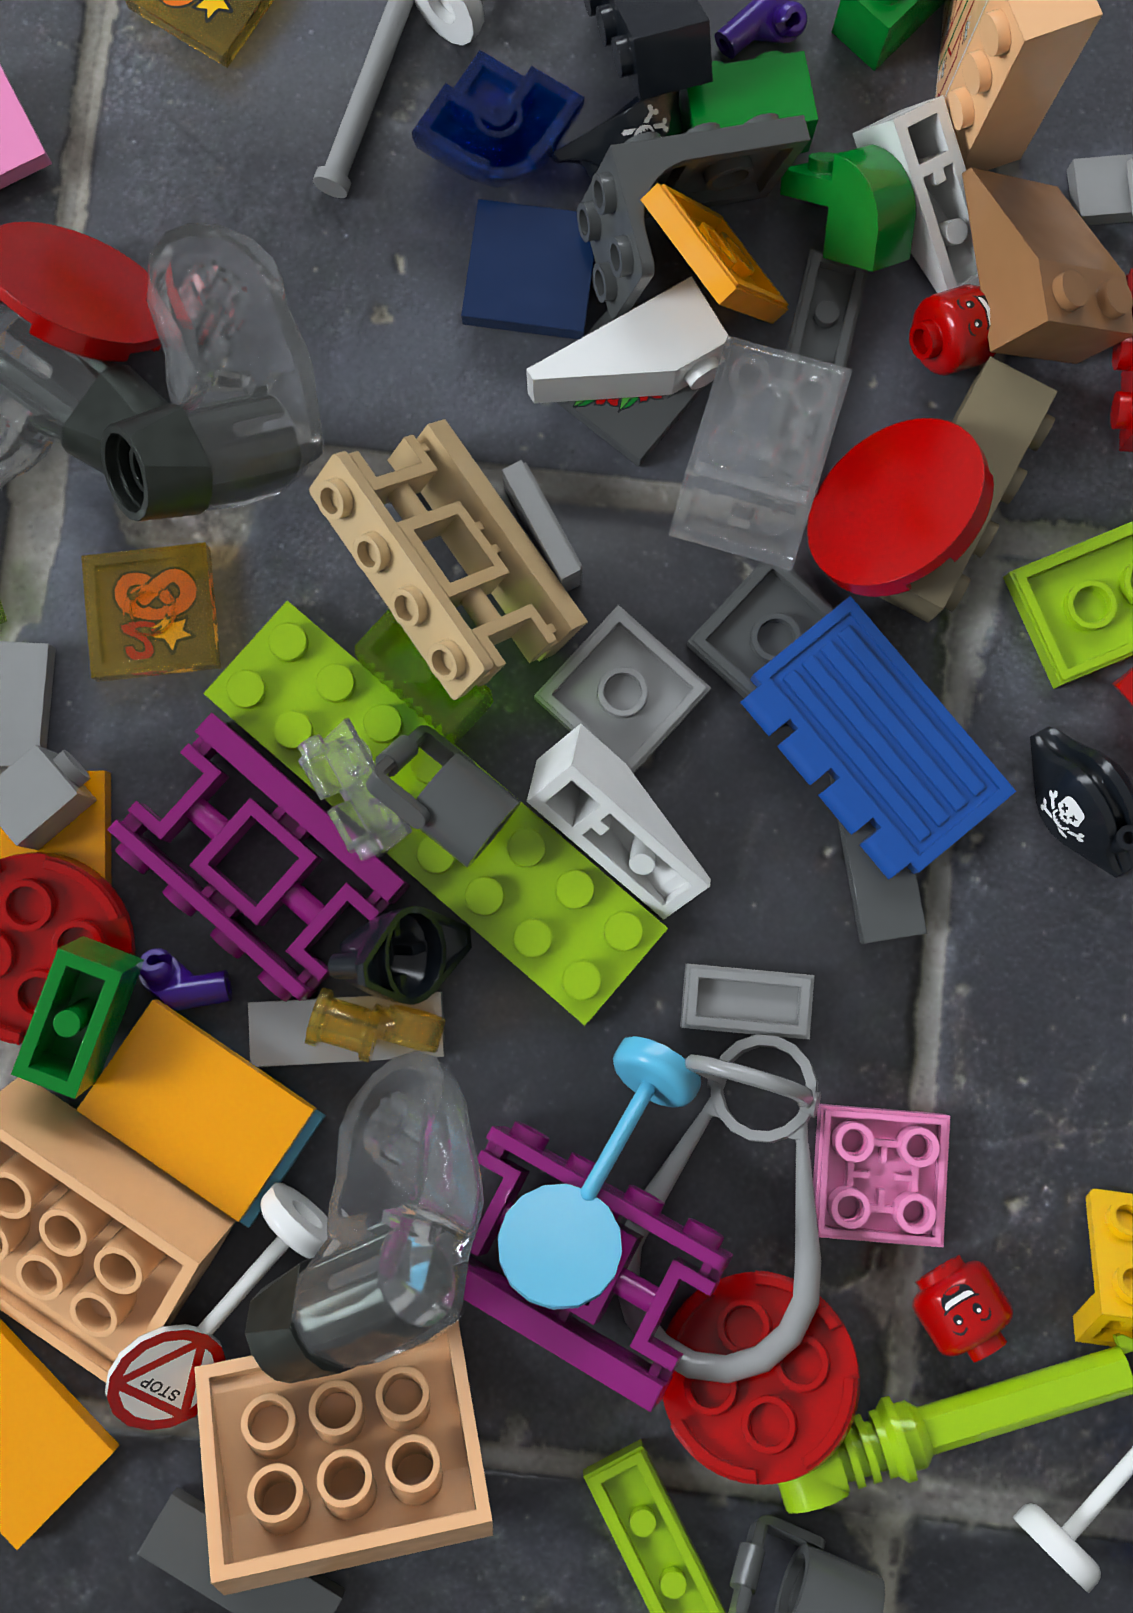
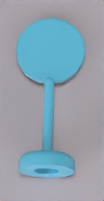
M637 1036L626 1037L614 1053L613 1063L617 1075L635 1094L582 1188L569 1184L543 1185L522 1195L505 1214L498 1234L499 1264L510 1286L528 1302L552 1310L578 1308L599 1297L615 1278L622 1255L620 1227L609 1207L597 1195L649 1101L671 1108L684 1107L696 1097L701 1087L700 1076L686 1068L685 1059L681 1055L651 1039Z

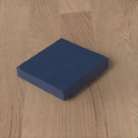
M478 199L461 314L462 324L571 339L583 338L595 259L590 242H584L580 235L577 211Z

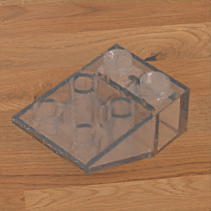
M728 335L685 472L669 536L792 570L852 369Z

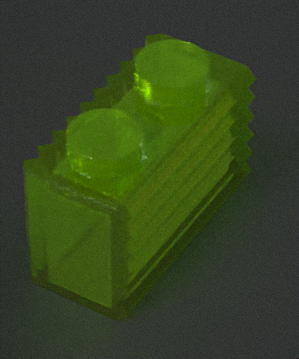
M390 609L355 645V655L361 665L367 668L372 676L375 675L381 684H385L391 692L396 693L400 700H404L409 709H414L418 717H423L428 726L433 725L437 732L443 734L444 738L454 744L458 743L494 702L491 689L485 684L480 687L475 685L465 696L453 700L438 678L434 676L429 665L402 626L396 621Z

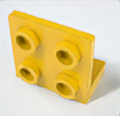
M1092 1189L1086 1196V1209L1095 1293L1073 1315L1075 1342L1114 1347L1116 1346L1113 1338L1114 1334L1120 1333L1133 1338V1194Z

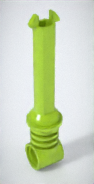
M1117 1333L1113 1335L1116 1343L1114 1347L918 1407L905 1400L893 1403L890 1396L882 1397L876 1409L867 1411L868 1421H863L860 1414L855 1415L854 1425L851 1426L846 1438L824 1464L798 1479L778 1483L785 1510L788 1513L798 1514L833 1505L849 1495V1482L855 1481L857 1488L861 1489L867 1487L865 1477L871 1476L874 1484L883 1482L881 1473L887 1471L890 1479L899 1477L908 1483L918 1481L916 1471L928 1468L933 1456L1132 1395L1133 1374L1125 1354L1133 1352V1338Z

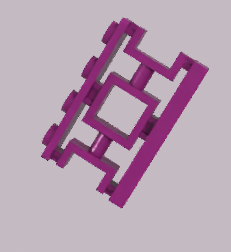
M211 712L194 731L199 737L192 745L188 743L180 752L203 773L202 776L163 819L146 804L135 801L127 810L130 813L124 820L116 819L108 828V831L121 842L115 851L124 861L144 875L151 868L168 884L162 893L171 903L190 917L198 910L216 926L210 933V936L218 945L237 959H240L246 953L262 967L263 971L257 977L273 994L285 1002L292 995L299 1001H305L310 999L316 993V988L322 981H325L330 976L328 966L313 954L310 949L349 905H353L368 920L372 921L383 915V912L391 904H395L411 885L226 722ZM218 752L274 801L278 807L270 813L259 802L249 798L238 812L228 820L208 802L229 778L225 772L211 761V758ZM190 821L194 823L212 840L189 866L209 884L203 888L143 835L144 832L149 829L160 840L171 843ZM257 821L298 857V860L258 904L216 867ZM310 835L317 839L374 890L371 895L366 898L353 885L346 882L325 906L301 885L323 860L304 843ZM285 904L308 926L286 949V952L305 968L301 974L244 925L237 916L242 912L255 925L264 926L279 908Z
M515 1120L511 1129L506 1126H492L486 1136L489 1142L486 1148L480 1151L476 1162L502 1176L503 1179L476 1231L456 1219L444 1221L438 1232L440 1237L437 1243L427 1247L425 1253L434 1266L438 1284L647 1411L652 1412L661 1402L673 1378L672 1374L683 1356V1353L654 1337L682 1280L709 1296L715 1292L724 1270L728 1267L733 1257L732 1253L720 1247L725 1237L693 1218H688L685 1226L661 1214L665 1203L641 1188L630 1184L624 1193L604 1182L597 1197L609 1207L620 1227L622 1255L615 1278L599 1297L578 1308L552 1310L528 1302L510 1286L505 1276L464 1253L460 1248L466 1249L477 1257L488 1254L501 1229L505 1214L514 1205V1201L530 1171L509 1160L507 1157L510 1152L563 1183L582 1188L595 1162L574 1152L571 1153L568 1160L546 1149L550 1140L549 1137L522 1122ZM622 1218H627L703 1262L701 1268L678 1256L673 1259L660 1287L628 1270L627 1268L644 1236L620 1223ZM614 1294L647 1312L629 1347L654 1361L653 1364L572 1317L573 1314L595 1325L602 1320Z

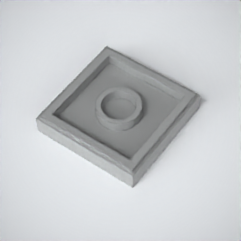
M618 605L534 695V700L570 732L581 723L625 762L634 774L709 693L711 687Z

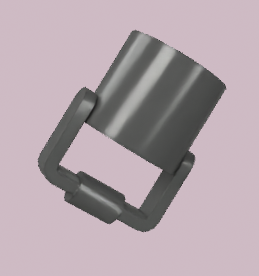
M427 725L417 727L408 736H399L376 757V766L366 781L367 790L411 827L420 829L466 868L487 848L521 803L519 799L480 769L471 758L439 732ZM421 748L443 767L431 779L417 799H415L389 777L395 776L417 755L418 749Z
M766 1514L751 1524L746 1542H740L729 1584L734 1589L729 1613H748L751 1596L756 1593L765 1556L763 1546L767 1533L798 1546L782 1579L775 1613H883L885 1583L881 1575L824 1551L825 1539L814 1533Z

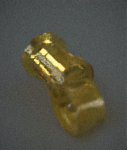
M322 988L312 1010L306 1031L305 1044L316 1047L320 1042L354 1051L358 1053L360 1061L367 1063L370 1062L378 1039L420 1051L436 1053L446 1019L420 1009L399 1004H390L387 1007L376 1003L372 1009L334 998L333 990Z

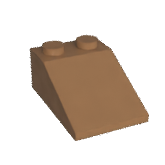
M972 167L962 173L980 290L985 294L990 307V329L988 333L990 352L1078 364L1133 336V316L1131 310L1133 298L1127 285L1125 273L1057 186Z

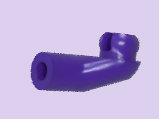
M752 0L715 33V42L719 50L730 59H733L753 40L788 43L795 40L805 30L808 22L807 12L802 4L796 1Z
M161 948L147 950L140 957L145 959L139 973L141 984L154 997L173 1010L179 1011L232 1001V986L227 970L195 976L176 958L171 956L167 950Z

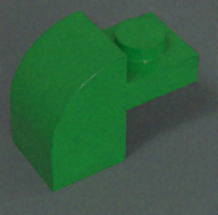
M872 144L840 153H811L807 163L789 167L781 177L780 195L828 207L823 258L872 272L910 260L916 216L915 195L904 167L887 150Z

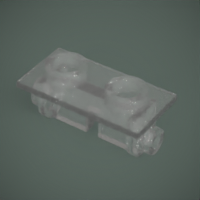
M349 718L344 719L324 739L318 734L298 745V749L302 754L298 763L305 771L320 800L340 793L345 801L333 806L327 813L349 853L356 851L361 861H365L375 855L380 857L413 832L409 824L367 790L366 781L376 765L368 745L359 737Z

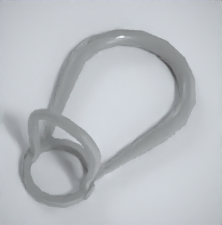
M756 1034L736 1041L719 1059L692 1054L686 1058L685 1066L688 1070L708 1079L707 1086L711 1089V1097L645 1189L646 1192L665 1203L713 1116L720 1118L730 1131L752 1142L775 1143L787 1138L796 1141L793 1297L779 1326L756 1346L728 1355L694 1351L668 1336L659 1325L654 1337L683 1353L675 1371L690 1379L729 1384L769 1372L801 1344L819 1306L821 1252L808 1143V1122L811 1117L815 1118L818 1112L821 1092H818V1080L810 1060L795 1044L773 1035ZM759 1047L777 1048L791 1055L800 1065L806 1084L803 1086L792 1080L733 1062L744 1052ZM727 1079L791 1098L798 1102L797 1105L800 1109L798 1114L785 1126L770 1131L752 1130L740 1124L731 1114L723 1089ZM627 1219L625 1226L644 1236L627 1268L640 1276L642 1246L649 1231ZM618 1296L625 1323L636 1334L647 1312Z

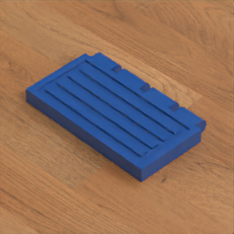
M851 596L754 673L750 680L757 688L740 702L768 737L785 723L794 731L777 747L809 786L826 772L831 775L835 781L818 796L850 835L868 821L876 830L859 845L887 879L895 876L906 866L913 874L922 871L1016 792Z

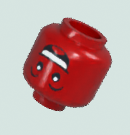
M966 284L933 294L922 300L915 310L909 333L910 347L914 355L934 374L948 376L984 364L990 356L994 357L996 353L990 352L988 341L990 307L985 294L980 290V286Z
M957 1255L915 1281L920 1291L913 1299V1310L941 1354L945 1356H958L967 1352L973 1363L993 1354L1007 1343L1001 1331L1011 1322L1014 1310L984 1263L979 1261L965 1263L961 1256Z

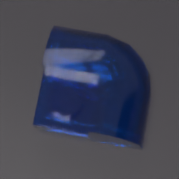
M479 50L454 88L447 83L444 84L413 129L412 138L417 149L469 180L494 188L524 183L548 163L552 153L556 151L579 117L584 106L585 97L533 66L523 76Z

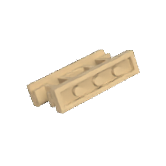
M446 419L427 424L417 439L414 435H409L402 439L388 458V462L395 470L394 472L376 477L359 451L349 454L346 451H342L330 457L309 488L310 495L318 505L321 513L330 522L354 557L357 565L366 574L396 621L402 626L429 665L434 676L438 678L453 700L465 696L475 685L480 687L488 683L506 664L494 645L512 638L529 663L535 660L540 662L556 654L588 622ZM421 492L432 508L431 511L426 510L417 497V493ZM391 503L402 521L396 522L384 504ZM441 536L468 576L450 583L422 542ZM491 593L506 615L501 616L487 597L488 594ZM462 605L477 627L470 629L456 607Z

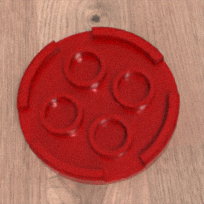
M13 222L0 225V303L3 302L11 310L31 323L29 330L31 335L67 352L91 359L112 362L127 361L130 353H140L149 350L155 352L163 347L173 324L174 311L172 304L160 284L131 258L95 238L64 227L39 222Z
M935 418L906 420L885 427L865 438L836 463L822 482L814 498L808 518L807 537L815 562L839 587L854 594L871 597L889 596L909 591L912 582L928 575L949 558L956 562L973 543L990 511L994 491V478L989 471L984 452L965 429L950 421Z
M27 852L0 859L1 1041L16 1045L23 1043L59 947L85 936L135 956L133 925L122 899L109 882L99 873L75 859L46 852Z
M756 1270L755 1272H744L721 1278L712 1295L709 1296L697 1290L683 1303L671 1320L666 1334L697 1352L728 1355L756 1346L779 1326L793 1297L794 1279L773 1272ZM820 1296L819 1306L801 1344L769 1372L728 1384L686 1378L674 1370L673 1378L662 1399L671 1422L670 1427L683 1447L709 1470L727 1479L746 1484L765 1485L789 1482L811 1473L824 1464L846 1438L854 1421L859 1403L860 1369L858 1357L845 1324L829 1303Z

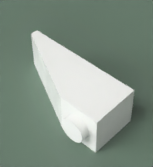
M942 95L901 109L852 133L857 148L872 144L879 146L897 158L907 172L913 187L916 203L911 254L936 292H943L966 284L980 286L962 176L966 168L944 96Z
M691 276L527 368L528 395L535 404L672 395L688 385L692 390H696L709 384L722 373L731 339Z
M581 723L537 759L526 802L663 920L710 887V877L627 764Z

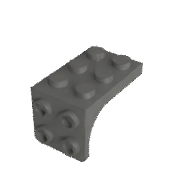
M766 113L758 115L742 125L721 128L716 122H708L689 129L685 134L661 137L657 132H645L631 137L625 143L610 145L597 172L593 175L592 182L584 198L578 205L577 222L583 241L590 242L596 264L593 268V284L596 296L601 303L606 302L612 319H616L630 311L654 276V260L644 219L653 216L640 199L657 183L665 184L706 207L767 197L811 140L804 115L779 119L776 113Z

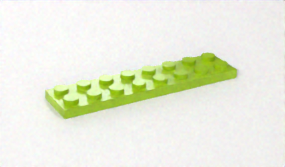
M288 600L203 693L584 1026L668 929L522 802L487 848L466 868L420 829L411 827L367 790L366 781L376 766V757L401 735L408 736L421 725L430 726L443 737L445 736ZM419 748L417 755L395 776L389 778L417 799L443 766ZM475 762V764H476L480 769H482L485 773H487L483 768H481V767Z

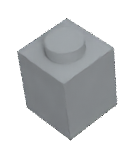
M35 744L0 774V827L16 846L34 850L41 849L97 801L84 785L91 779L90 775L66 750H62L57 754Z

